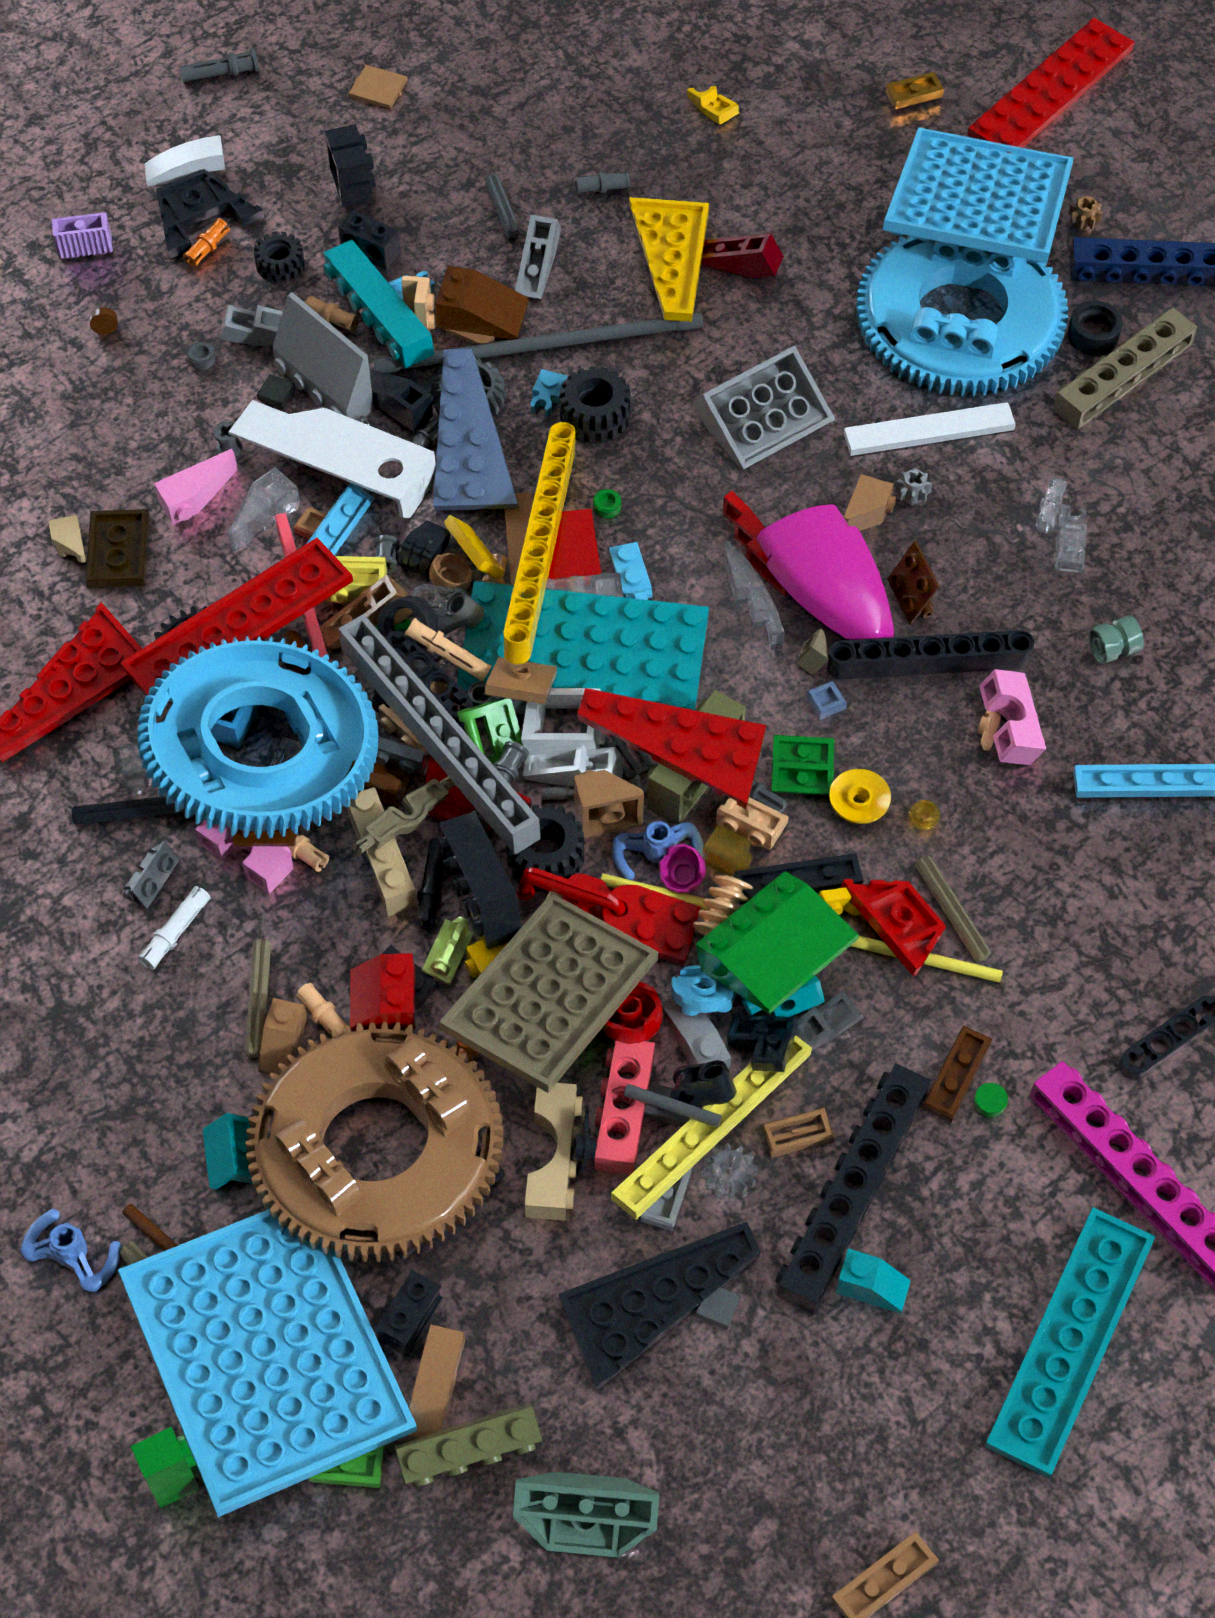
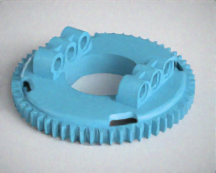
M908 235L907 240L900 236L899 243L891 241L890 248L884 246L883 253L878 252L876 260L871 259L870 266H866L865 274H862V279L859 282L856 311L858 327L861 329V336L865 337V344L870 345V352H876L877 360L883 359L884 367L891 365V373L898 370L899 378L907 376L909 383L915 380L918 382L919 388L924 384L928 386L929 391L934 387L939 389L940 394L943 390L950 391V395L956 391L960 392L963 397L965 392H971L974 397L976 392L979 391L985 396L987 390H991L993 394H996L998 388H1001L1003 391L1007 390L1008 385L1015 388L1018 381L1024 384L1027 377L1033 379L1035 372L1041 373L1043 367H1047L1049 361L1053 360L1055 353L1058 352L1064 338L1068 320L1067 313L1069 308L1066 306L1068 299L1064 298L1066 291L1061 290L1062 282H1057L1058 274H1052L1053 267H1046L1044 262L1031 263L1024 258H1006L994 252H977L969 247H952L944 242L934 240L922 241L917 237ZM946 284L981 289L991 294L998 301L1003 310L1004 317L995 324L988 319L971 320L959 313L941 314L938 310L930 307L921 308L920 300L929 291ZM878 327H886L898 343L893 346L883 332L878 333ZM1020 355L1027 357L1026 363L1020 361L1006 369L1002 368L1001 364Z
M246 636L245 641L238 642L236 637H234L233 643L228 644L222 639L220 646H216L211 642L210 649L208 650L200 646L199 654L189 651L188 660L180 657L178 665L171 663L169 671L164 670L161 678H157L154 686L150 687L149 695L145 696L144 705L141 706L138 719L137 740L139 758L142 759V768L146 769V777L152 778V787H158V795H166L167 804L175 802L176 812L185 808V818L195 814L196 824L201 823L205 819L207 820V829L212 828L214 824H218L219 833H222L228 827L231 828V836H234L237 830H243L244 838H247L250 831H255L257 838H260L262 831H267L268 836L273 838L275 830H279L282 837H284L288 828H291L294 834H298V826L300 825L308 831L310 830L311 821L320 826L322 816L330 821L332 811L341 814L342 806L349 807L350 798L356 800L358 791H363L364 783L369 782L370 773H373L374 763H376L379 738L377 720H375V711L372 710V702L368 700L367 692L362 691L361 683H355V676H347L346 667L338 669L339 663L336 660L329 663L328 654L319 657L318 649L312 653L309 652L307 644L301 649L297 647L296 641L292 645L285 644L284 638L280 643L273 642L272 636L269 641H261L260 636H258L257 641H249L248 636ZM279 658L282 659V662L304 669L309 667L311 672L307 675H301L294 671L280 668L278 665ZM167 702H173L165 720L156 723V715L161 717ZM248 705L271 706L285 711L289 725L293 732L298 734L302 750L290 760L278 765L268 767L246 766L234 762L223 755L211 733V729L218 719L236 708ZM352 762H355L352 770L349 772Z

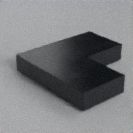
M734 1015L727 1035L728 1046L755 1047L751 1059L753 1071L784 1072L798 1027L796 1017Z

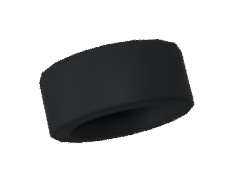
M1097 300L1081 303L1072 312L1067 330L1069 339L1075 347L1087 353L1101 354L1110 351L1118 343L1123 326L1122 315L1115 307L1106 302ZM1086 320H1097L1108 325L1111 331L1106 334L1096 335L1082 329L1079 323Z
M405 596L390 601L382 608L378 617V631L384 638L392 631H396L394 616L402 608L411 609L420 618L421 623L436 632L438 630V620L435 611L428 602L416 596ZM415 641L423 650L427 648L421 643ZM395 642L392 643L393 649L398 648L404 653V655H408L403 650V642H401L400 644H397Z

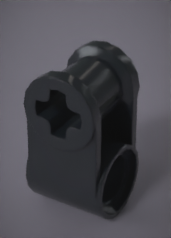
M712 1060L707 1063L678 1067L673 1074L675 1087L670 1092V1098L696 1107L718 1105L732 1100L737 1090L726 1063L721 1060Z

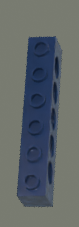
M1073 237L1069 255L1070 280L1215 286V243Z

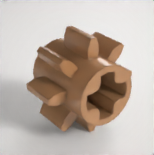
M1089 196L1078 197L1076 204H1070L1068 212L1071 215L1070 224L1074 223L1075 227L1080 230L1094 229L1095 222L1100 223L1102 219L1101 203H1097L1094 198Z

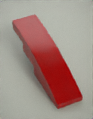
M733 491L729 492L723 499L722 514L735 525L734 538L746 548L745 562L779 593L786 597L789 593L768 569L767 562L769 559L757 542V536L765 526Z

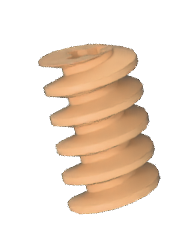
M716 875L713 880L719 887H710L708 890L715 899H704L703 904L709 910H700L698 912L699 917L704 922H694L693 927L701 935L706 936L740 908L737 904L738 901H748L749 898L742 893V890H753L754 887L728 875Z

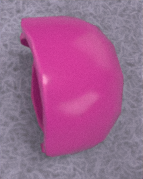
M685 844L670 846L667 848L665 856L659 861L661 882L668 890L679 894L695 891L701 885L706 875L705 860L691 846Z

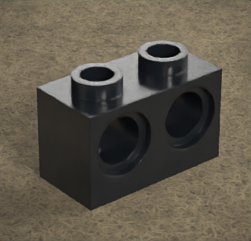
M352 210L338 227L340 245L353 240L370 262L382 269L387 270L401 253L399 230Z

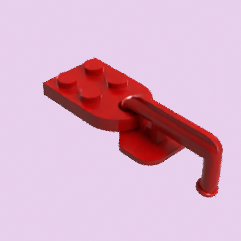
M529 867L524 871L516 890V895L520 900L527 901L533 898L535 894L533 885L560 894L562 899L658 951V958L683 966L686 962L695 930L693 923L697 922L700 906L639 885H622L610 892L603 880L582 873L574 874L569 879L533 867Z

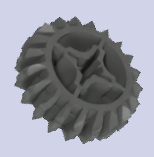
M479 358L476 362L489 402L492 416H497L499 409L503 408L506 396L503 376H500L498 368H492L490 362L482 364ZM438 368L437 375H433L430 387L433 408H436L438 415L440 414L443 368Z

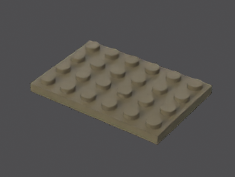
M551 893L439 1021V1030L549 1093L656 963L659 952Z

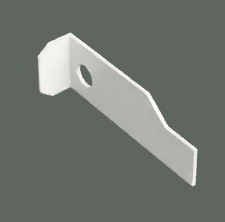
M252 400L229 430V435L397 501L399 516L403 518H411L433 486L436 472L434 451L327 408L287 414ZM387 461H396L403 466L402 473L391 479L380 476L378 469L380 465Z

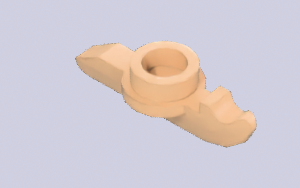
M986 711L985 717L982 716L977 733L982 735L980 743L983 750H990L994 742L993 735L997 732L1001 720V715L997 712Z

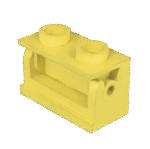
M335 556L352 574L353 582L327 598L326 601L342 604L355 600L387 574L386 558Z

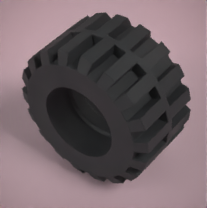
M594 366L589 367V370L579 369L578 374H570L568 380H564L562 383V389H560V420L573 425L577 440L582 442L586 439L589 440V443H595V441L599 440L601 443L607 442V438L612 440L617 438L618 433H623L630 421L631 394L629 385H626V380L623 377H618L617 372L613 370L608 372L607 368L604 367L595 369ZM600 403L603 404V406L592 407L588 406L587 404Z
M539 804L533 805L532 811L539 818L541 839L538 841H554L561 848L550 854H540L534 852L528 846L514 855L506 845L508 866L511 868L514 877L520 876V880L524 871L529 867L569 879L575 872L579 873L581 871L582 862H584V832H582V825L580 821H575L573 813L565 814V808L558 806L557 809H553L552 804H545V808H539Z

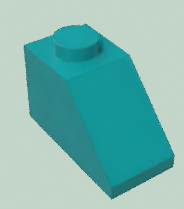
M848 1248L836 1294L901 1314L911 1280L883 1259Z

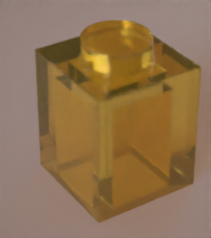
M718 825L703 847L702 857L705 860V865L724 875L733 877L734 871L746 870L750 865L753 857L750 854L751 841Z

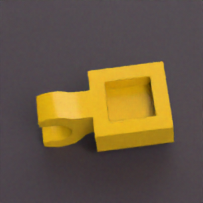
M847 888L819 892L818 895L838 915L843 910L854 916L861 915L850 901L851 896Z

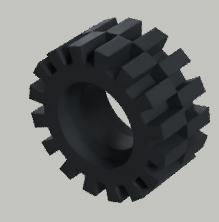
M277 231L272 232V237H269L268 233L263 235L264 240L259 238L257 241L258 245L254 246L256 270L260 273V276L263 279L267 277L269 282H272L275 278L277 283H281L283 278L288 282L291 281L290 276L298 277V272L302 273L305 263L300 240L298 238L295 239V236L291 233L287 237L286 232L283 231L281 235H277ZM278 254H284L288 256L281 260L270 259L272 256Z

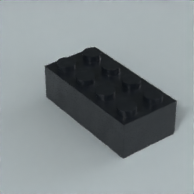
M476 812L440 822L442 836L437 837L442 854H446V858L442 859V864L447 877L453 876L454 878L451 882L457 898L463 897L461 904L466 917L473 918L471 925L476 939L482 938L487 950L508 943L522 927L516 893Z

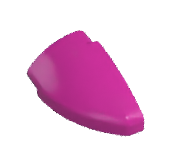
M820 505L798 511L767 526L758 534L757 542L769 559L767 567L784 589L815 618L848 640L893 638L894 627L890 606L877 566L859 529L856 526L848 525L836 505Z

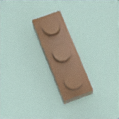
M915 1531L834 1594L831 1600L845 1618H869L938 1564L939 1559Z

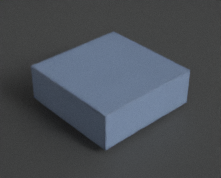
M833 681L806 691V699L819 720L845 710L847 707V702Z

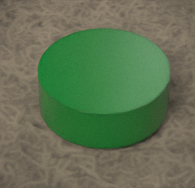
M611 489L598 491L593 497L594 512L602 518L615 517L621 511L620 495Z
M995 1083L981 1085L974 1097L976 1110L981 1115L990 1118L1001 1115L1008 1103V1095L1005 1089Z

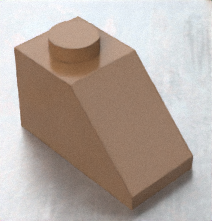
M861 474L844 514V519L848 525L856 526L859 531L883 523L886 513H892L896 502V497L892 496L894 484Z
M273 998L263 1028L258 1072L280 1075L278 1064L281 1063L289 1066L287 1058L289 1054L297 1058V1048L301 1045L308 1023L304 1004Z

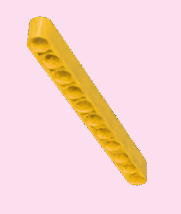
M566 422L552 425L549 431L503 631L504 657L512 664L527 662L531 657L575 456V428Z

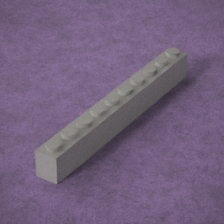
M363 614L338 628L342 651L513 854L516 855L540 840L539 818L369 619Z

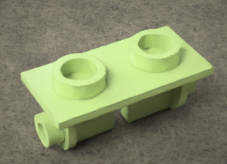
M457 917L452 922L445 919L423 965L422 972L448 985L451 984L466 951V947H468L474 932L469 930V921L466 918Z

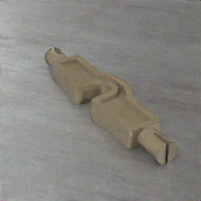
M447 776L440 782L437 779H432L423 787L407 794L402 804L410 815H405L393 806L389 807L377 820L365 828L363 837L352 844L353 850H357V854L361 855L371 846L379 849L398 834H408L417 830L423 824L427 814L444 802L449 790L456 785Z

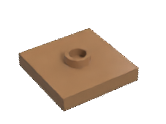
M498 657L485 685V694L545 704L557 675V666L532 662L512 664L505 658Z

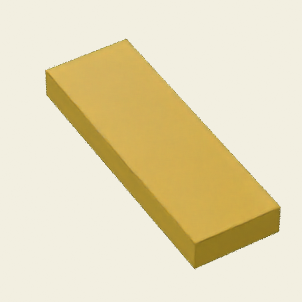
M449 515L444 521L446 528L477 569L495 579H500L505 572L471 526Z

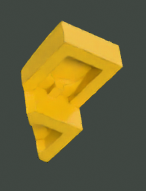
M711 86L703 92H697L694 88L686 90L687 97L693 104L719 125L739 114L738 104L723 95H718L717 86Z

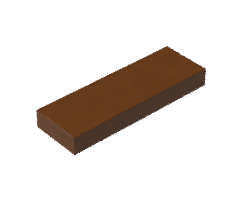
M963 1025L922 1105V1109L952 1123L993 1039Z

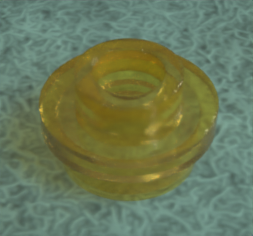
M921 800L911 807L909 820L918 829L930 830L939 823L940 811L933 802ZM920 815H927L929 818H921Z

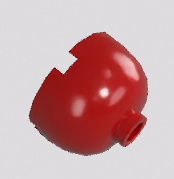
M638 983L602 1027V1030L609 1039L614 1042L634 1044L643 1041L648 1042L657 1034L663 1020L661 1000L655 988L646 983Z

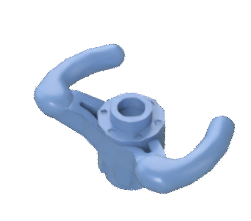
M655 821L647 825L644 832L620 833L613 838L611 851L613 862L623 878L633 880L635 873L627 865L623 854L626 848L641 851L646 859L659 863L665 856L668 847L678 844L685 838L691 840L692 847L704 858V843L700 832L693 823L681 822L670 828L665 822Z
M52 1208L39 1216L29 1227L23 1238L20 1248L22 1256L28 1261L49 1258L59 1262L61 1265L76 1272L80 1280V1286L85 1291L95 1292L104 1286L118 1267L121 1259L120 1250L122 1249V1244L118 1241H113L110 1244L108 1258L104 1267L99 1273L93 1274L86 1260L88 1249L81 1230L75 1228L70 1223H63L50 1232V1238L36 1243L40 1233L59 1218V1211ZM79 1263H82L85 1270L81 1271Z

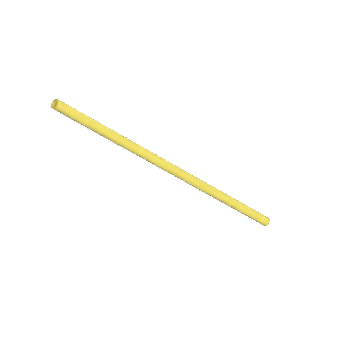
M604 873L601 877V880L609 888L615 889L629 884L639 885L700 906V910H709L703 904L704 899H706L686 893L679 894L666 888ZM859 936V939L850 946L896 957L885 942ZM930 953L924 962V965L1000 983L1003 970Z

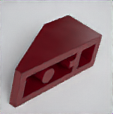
M771 233L704 240L701 265L749 278L771 277L776 275L784 256Z

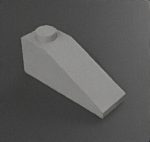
M530 215L515 291L528 298L542 300L556 255L561 226L557 219Z
M673 998L661 1002L662 1011L689 1065L721 1060L726 1063L730 1072L731 1056L717 1029L705 1013H699L694 1016L686 1015L681 1011V1006L676 1004Z

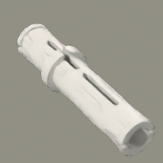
M194 886L166 924L154 932V938L137 957L138 961L144 967L154 970L163 956L169 950L175 948L177 939L211 899L210 895L204 889Z

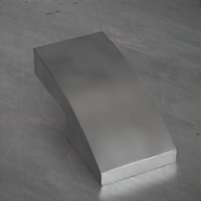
M842 990L817 1009L814 1006L797 1020L796 1036L814 1050L863 1019L864 1016Z

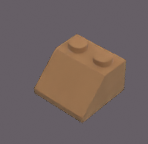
M589 770L574 776V808L577 819L582 825L584 838L643 826L644 793L641 788L606 770Z

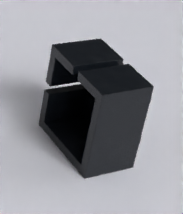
M356 124L326 130L325 138L329 170L342 207L373 200L372 189L376 188L373 172H370V170L374 169L371 153L366 154L365 152L367 150V143L364 134L359 135Z

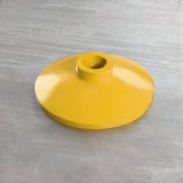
M852 769L841 773L833 781L830 787L829 800L833 810L844 820L857 824H866L880 819L887 812L891 802V792L886 781L875 772L866 769ZM860 799L864 801V803H857L854 800Z

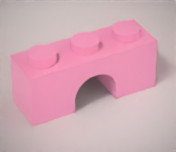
M994 669L979 687L986 711L997 712L1007 720L993 735L999 761L1031 765L1046 750L1026 675L1021 672Z
M204 820L195 829L199 845L222 861L235 850L244 849L250 851V855L242 862L245 877L268 894L294 869L291 857L292 852L287 846H234L231 828L226 827L222 833H219L218 824H214L212 828L207 829V820Z

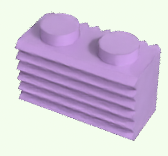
M106 212L52 219L53 237L60 259L64 257L74 258L80 255L83 257L90 254L100 255L113 251L112 236Z

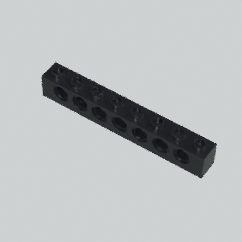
M897 1063L894 1064L890 1073L884 1071L877 1085V1089L880 1090L877 1099L870 1098L864 1109L863 1116L866 1117L862 1127L859 1125L855 1126L848 1143L852 1144L848 1154L842 1152L835 1165L834 1170L838 1173L834 1181L828 1179L821 1191L820 1198L824 1199L819 1209L812 1208L805 1223V1226L809 1227L805 1236L798 1235L790 1251V1254L794 1255L790 1265L783 1264L776 1277L775 1282L779 1284L778 1297L814 1315L928 1094L931 1083L930 1079ZM897 1100L902 1106L893 1107L887 1101ZM881 1126L887 1129L888 1133L879 1134L873 1128ZM867 1153L873 1156L875 1160L867 1162L862 1160L859 1155ZM846 1181H855L860 1185V1188L850 1189L844 1183ZM839 1208L846 1215L844 1217H835L830 1213V1210ZM824 1236L830 1239L832 1243L823 1246L818 1244L815 1238ZM806 1264L812 1265L816 1268L817 1272L806 1274L801 1271L800 1267Z

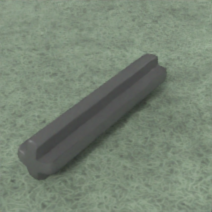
M496 174L488 175L485 178V185L504 233L509 239L517 238L520 235V228L499 176Z

